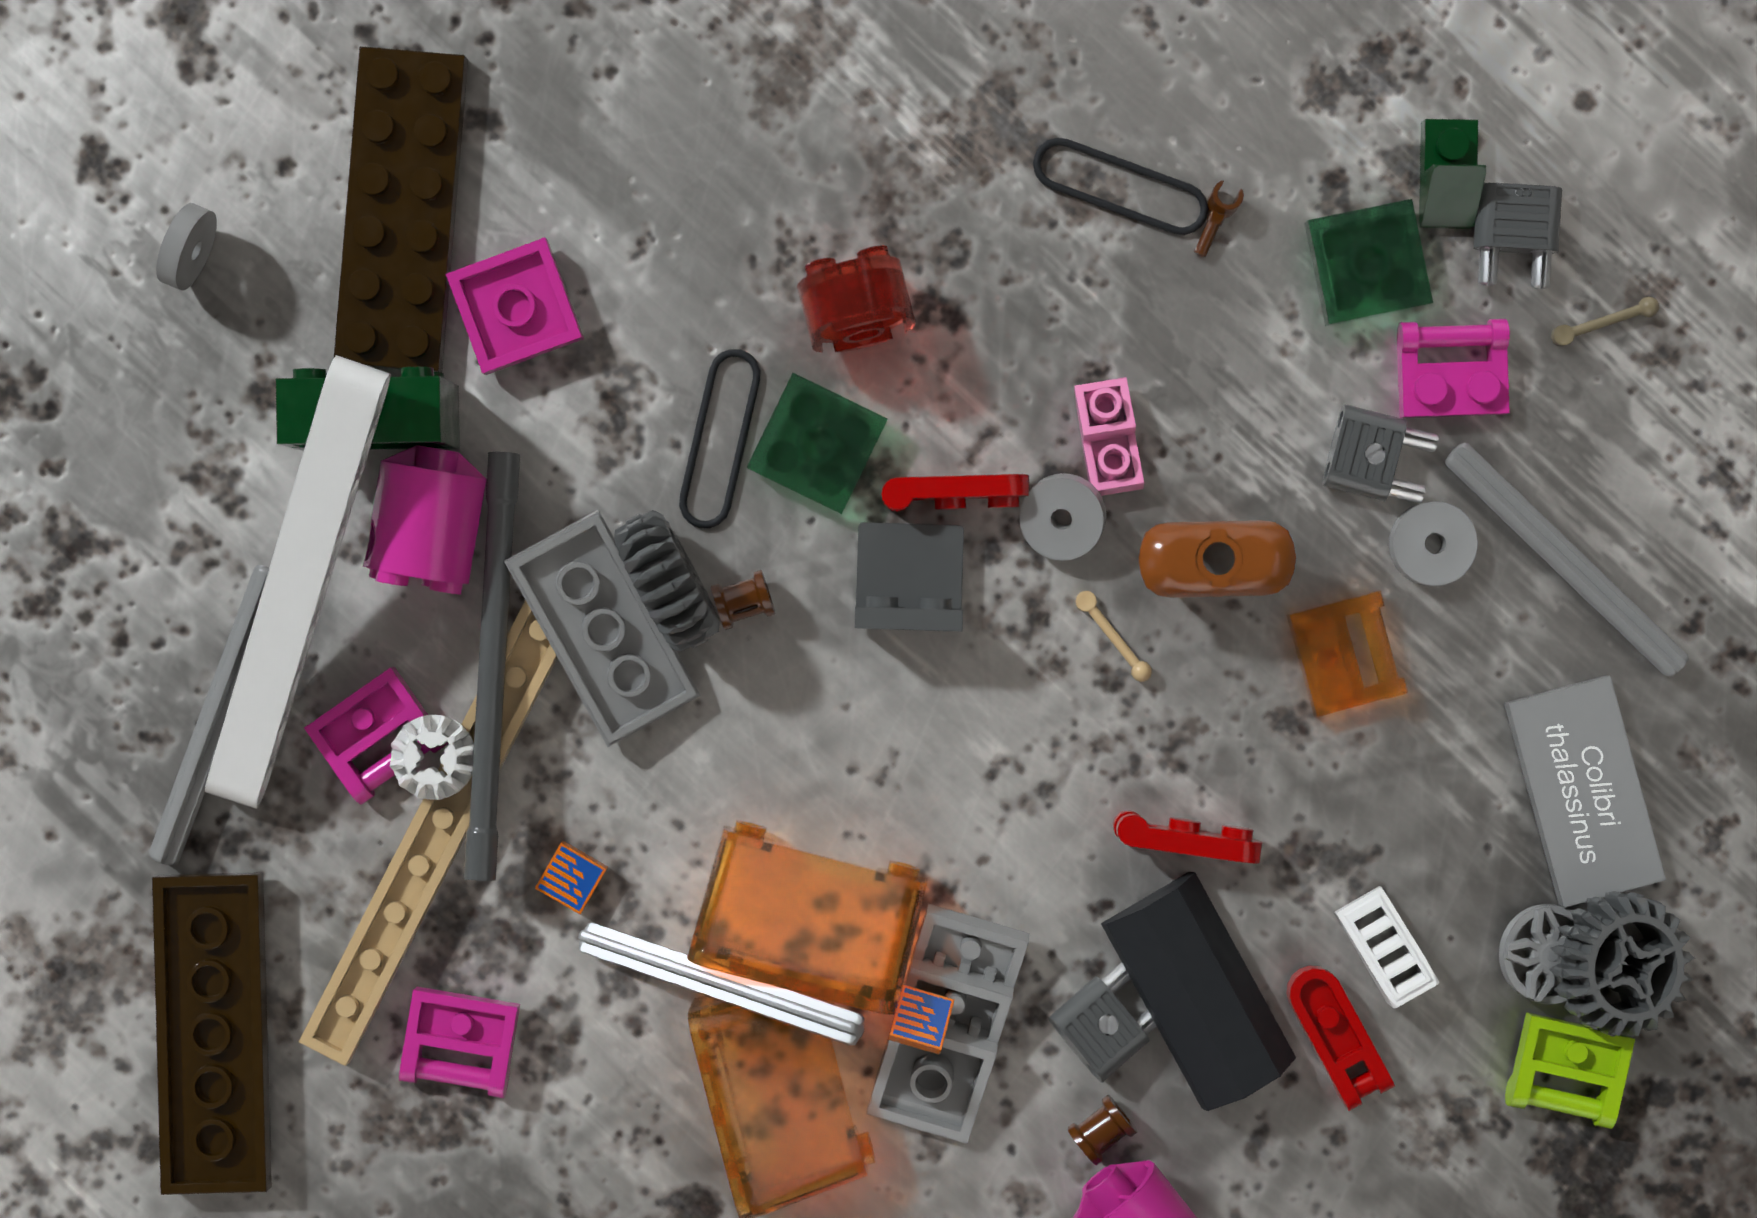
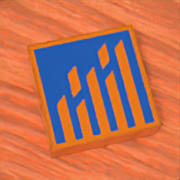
M562 841L535 889L581 914L607 871L608 866Z
M903 985L887 1040L939 1055L942 1050L955 999Z

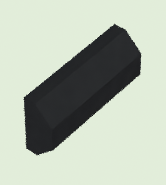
M1196 872L1184 874L1101 923L1203 1110L1210 1111L1250 1096L1281 1077L1296 1059L1292 1048Z

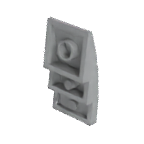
M928 903L904 985L955 999L942 1050L938 1055L887 1040L866 1114L966 1144L968 1143L997 1055L998 1042L1013 999L1014 986L1029 944L1030 933Z

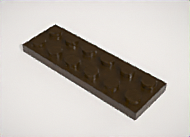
M359 47L334 357L338 355L377 368L401 370L402 367H432L434 372H442L450 286L446 274L451 272L468 59L465 55Z
M263 872L152 877L161 1195L267 1192L272 1187Z

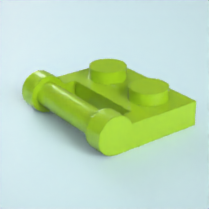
M1526 1012L1513 1073L1506 1086V1105L1525 1109L1527 1105L1562 1112L1592 1119L1595 1126L1612 1129L1618 1118L1635 1038L1623 1034L1610 1036L1601 1033L1598 1028L1595 1030L1581 1024ZM1538 1071L1600 1085V1094L1595 1099L1533 1085L1535 1072Z

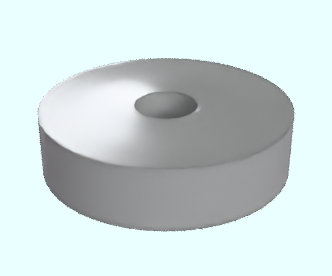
M188 203L174 217L164 236L158 254L156 274L160 282L183 291L189 288L198 278L210 255L216 235L217 218L213 211L194 203Z
M1067 473L1050 475L1036 483L1029 491V496L1024 498L1019 516L1020 527L1028 544L1039 554L1061 561L1076 559L1088 553L1101 537L1107 518L1105 503L1099 491L1084 478ZM1058 509L1068 511L1072 517V523L1068 525L1058 523L1054 517V512Z
M1438 501L1417 504L1407 509L1394 523L1389 537V551L1397 570L1408 580L1424 586L1446 585L1461 578L1472 566L1478 549L1477 533L1470 518L1458 507ZM1430 534L1437 535L1441 540V548L1435 554L1428 552L1425 547V540Z

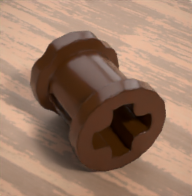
M762 570L754 572L751 579L726 587H722L719 583L711 586L715 605L725 630L733 628L734 622L761 613H765L767 617L776 614Z
M1109 1095L1102 1099L1103 1106L1081 1124L1073 1123L1068 1127V1132L1073 1140L1096 1166L1103 1161L1102 1154L1125 1135L1132 1137L1138 1132L1128 1116Z

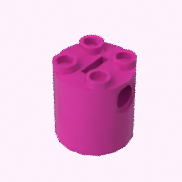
M415 445L381 460L371 516L370 538L363 567L370 569V578H375L377 582L399 586H408L409 577L421 578V585L429 587L430 590L461 595L463 584H469L487 479L459 452Z
M1150 1160L1113 1164L1097 1172L1082 1188L1083 1194L1080 1206L1073 1218H1197L1155 1163Z

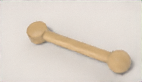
M1090 591L1080 592L1075 600L1077 608L1091 615L1132 667L1131 675L1139 682L1147 681L1152 674L1151 666L1136 657L1096 606V596Z

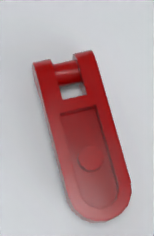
M1029 475L897 477L885 483L881 495L884 505L888 509L897 512L905 510L912 501L935 500V510L967 509L966 499H988V508L1020 507L1019 497L1029 496Z
M1131 810L1118 813L1113 821L1115 835L1125 845L1131 847L1242 863H1260L1262 841L1253 839V829L1222 825L1221 834L1200 831L1201 822L1174 817L1169 818L1168 826L1149 824L1138 813Z
M1309 965L1297 970L1287 984L1286 994L1289 1004L1345 1108L1351 1111L1363 1104L1361 1098L1376 1090L1382 1094L1395 1087L1388 1070L1337 978L1321 966ZM1363 1061L1367 1071L1350 1080L1345 1069Z

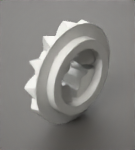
M443 715L418 717L403 725L401 731L391 743L392 752L389 766L394 771L399 786L417 798L441 800L459 792L472 777L474 742L468 731L452 718ZM417 741L422 745L425 744L430 749L439 745L442 746L446 742L450 744L444 749L445 753L440 757V761L444 765L443 769L448 774L447 776L443 771H438L435 767L423 769L419 772L415 770L420 766L419 762L424 758V754L420 750L421 746Z

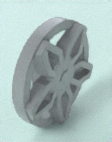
M1554 904L1535 905L1517 914L1506 927L1499 947L1500 967L1508 984L1521 996L1542 1004H1558L1567 1001V998L1560 997L1557 992L1548 994L1555 985V978L1559 983L1563 980V978L1555 976L1549 970L1561 963V956L1555 954L1551 947L1563 945L1566 938L1558 929L1560 925L1554 914H1560L1569 919L1573 924L1575 923L1570 909ZM1544 916L1550 927L1549 932H1542ZM1532 919L1530 931L1532 937L1530 939L1522 938L1515 940L1520 929ZM1525 948V958L1512 953L1513 950ZM1512 962L1524 967H1530L1526 972L1525 986L1518 979ZM1540 974H1543L1544 981L1536 991L1537 978Z

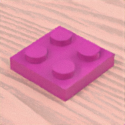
M545 237L446 274L482 374L484 375L494 373L584 339L550 244Z

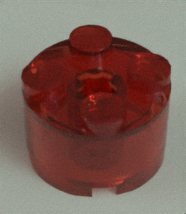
M880 245L863 249L857 253L856 259L836 263L834 258H823L805 265L806 277L798 283L797 289L811 346L814 351L823 352L822 343H833L835 353L858 350L893 339L891 329L902 323L905 333L915 326L916 321L901 262L898 258L890 256L887 246Z

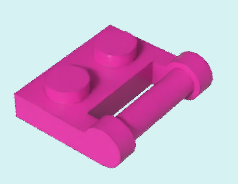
M1489 319L1487 325L1418 327L1417 322H1399L1397 328L1399 418L1509 414L1507 349L1510 331L1507 319ZM1486 346L1487 361L1418 363V348Z
M390 667L304 727V729L356 802L362 805L375 796L374 789L395 775L389 766L391 753L362 773L356 768L352 760L408 721L410 722L418 717L428 715V713L397 669ZM417 741L421 746L420 750L423 752V754H426L429 751L437 753L439 750L448 745V742H446L442 746L439 745L435 748L430 749L425 744L422 745L419 741Z
M416 987L412 993L399 1081L416 1083L419 1078L488 1090V1096L504 1098L509 1083L510 1064L521 1004ZM423 1045L493 1057L491 1069L422 1058Z

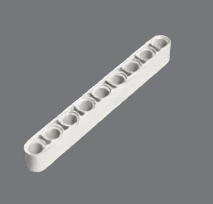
M338 355L334 357L329 367L207 777L206 793L255 809L259 807L262 801L391 378L390 373Z

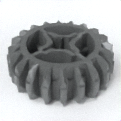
M652 510L643 515L638 514L628 519L626 524L617 528L614 540L619 556L642 603L670 647L678 652L690 647L695 648L719 632L720 622L708 593L683 545H681L675 531L672 530L664 515Z
M1612 891L1605 893L1604 899L1599 897L1587 898V910L1580 908L1570 910L1575 924L1573 927L1568 925L1558 927L1566 938L1563 945H1556L1551 947L1555 954L1561 956V963L1549 969L1555 976L1563 978L1554 991L1560 997L1567 998L1564 1008L1570 1014L1579 1016V1021L1584 1026L1595 1030L1598 1028L1601 1033L1610 1036H1619L1620 1034L1629 1037L1639 1036L1641 1029L1647 1031L1658 1030V1017L1663 1019L1674 1018L1670 1004L1672 1001L1678 1003L1687 1001L1679 989L1682 982L1687 983L1694 980L1688 973L1684 972V965L1696 959L1690 952L1682 950L1691 937L1684 931L1677 930L1681 919L1672 913L1665 912L1666 906L1662 905L1661 902L1647 899L1644 895L1633 892L1624 894ZM1633 923L1640 930L1644 939L1634 941L1632 936L1626 935L1623 925ZM1610 987L1612 991L1619 993L1621 1002L1609 1004L1602 996L1600 989Z

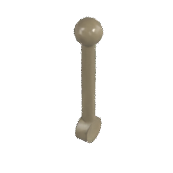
M1644 297L1636 306L1573 327L1565 324L1559 325L1553 329L1551 340L1557 346H1566L1576 336L1639 315L1653 317L1659 310V303L1653 297Z

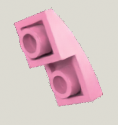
M1127 377L1074 386L1088 481L1099 491L1101 496L1143 489L1144 478L1136 442V423Z

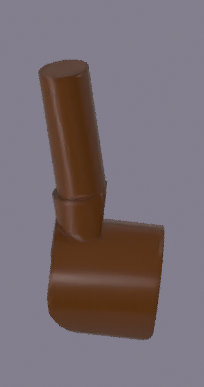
M1223 180L1215 185L1207 199L1210 211L1207 218L1208 222L1194 250V253L1206 257L1224 219L1232 216L1243 201L1244 193L1242 189L1237 193L1233 204L1227 205L1220 201L1218 191L1222 187Z

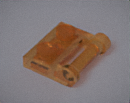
M1381 590L1286 615L1314 716L1319 717L1408 693L1405 678L1398 676L1380 607L1385 606ZM1360 613L1378 679L1377 683L1364 686L1345 618V616Z

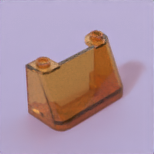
M736 820L734 828L724 826L691 939L687 960L711 970L886 1015L896 1014L928 883L926 878L919 877L920 868L890 860L888 869L877 868L874 870L776 844L772 839L765 837L767 828L758 824Z
M816 967L763 980L835 1005L830 981L828 978L819 980ZM706 995L694 998L688 1010L690 1034L739 1218L763 1216L868 1176V1165L876 1163L871 1138L868 1131L859 1134L856 1124L853 1123L832 1039Z

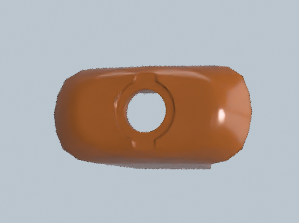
M1264 520L1167 522L1157 524L1145 533L1139 553L1140 572L1146 588L1158 596L1169 598L1265 596L1275 594L1289 585L1296 563L1294 542L1288 530L1276 522ZM1217 542L1228 545L1235 557L1233 567L1222 575L1209 572L1203 563L1204 551L1209 545Z

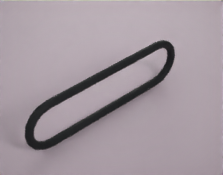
M1065 138L1047 140L1039 146L1034 154L1033 168L1035 175L1042 184L1050 189L1173 234L1186 235L1194 233L1202 227L1207 219L1208 204L1206 197L1200 189L1192 184ZM1053 146H1066L1192 193L1198 199L1201 208L1200 215L1196 222L1190 226L1178 227L1050 180L1042 172V156L1045 151Z
M729 349L721 352L713 360L706 380L679 499V508L682 516L689 524L698 528H712L722 523L727 518L733 501L760 384L761 372L756 359L750 353L741 349ZM740 357L750 364L753 371V379L724 505L716 518L709 521H701L694 518L689 512L687 497L715 376L719 365L725 359Z

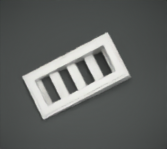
M1381 886L1376 887L1334 912L1386 1003L1392 1008L1402 1006L1439 984V980ZM1380 908L1384 914L1383 917L1360 930L1354 923L1355 921ZM1390 927L1394 931L1395 935L1372 948L1366 942ZM1403 947L1406 952L1405 955L1381 967L1378 962L1379 959ZM1414 966L1417 973L1394 986L1392 985L1390 979Z

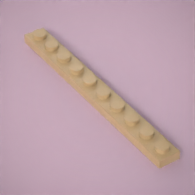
M526 600L507 634L500 769L558 658ZM477 695L461 724L468 731L473 742ZM441 763L438 771H443L447 776L448 774L443 769L444 765ZM472 777L459 792L441 800H422L316 1006L299 1043L344 1066L350 1063L466 837L470 819Z

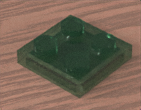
M1412 199L1311 219L1304 223L1325 327L1419 308L1433 303Z
M792 373L746 468L842 515L888 422V418Z

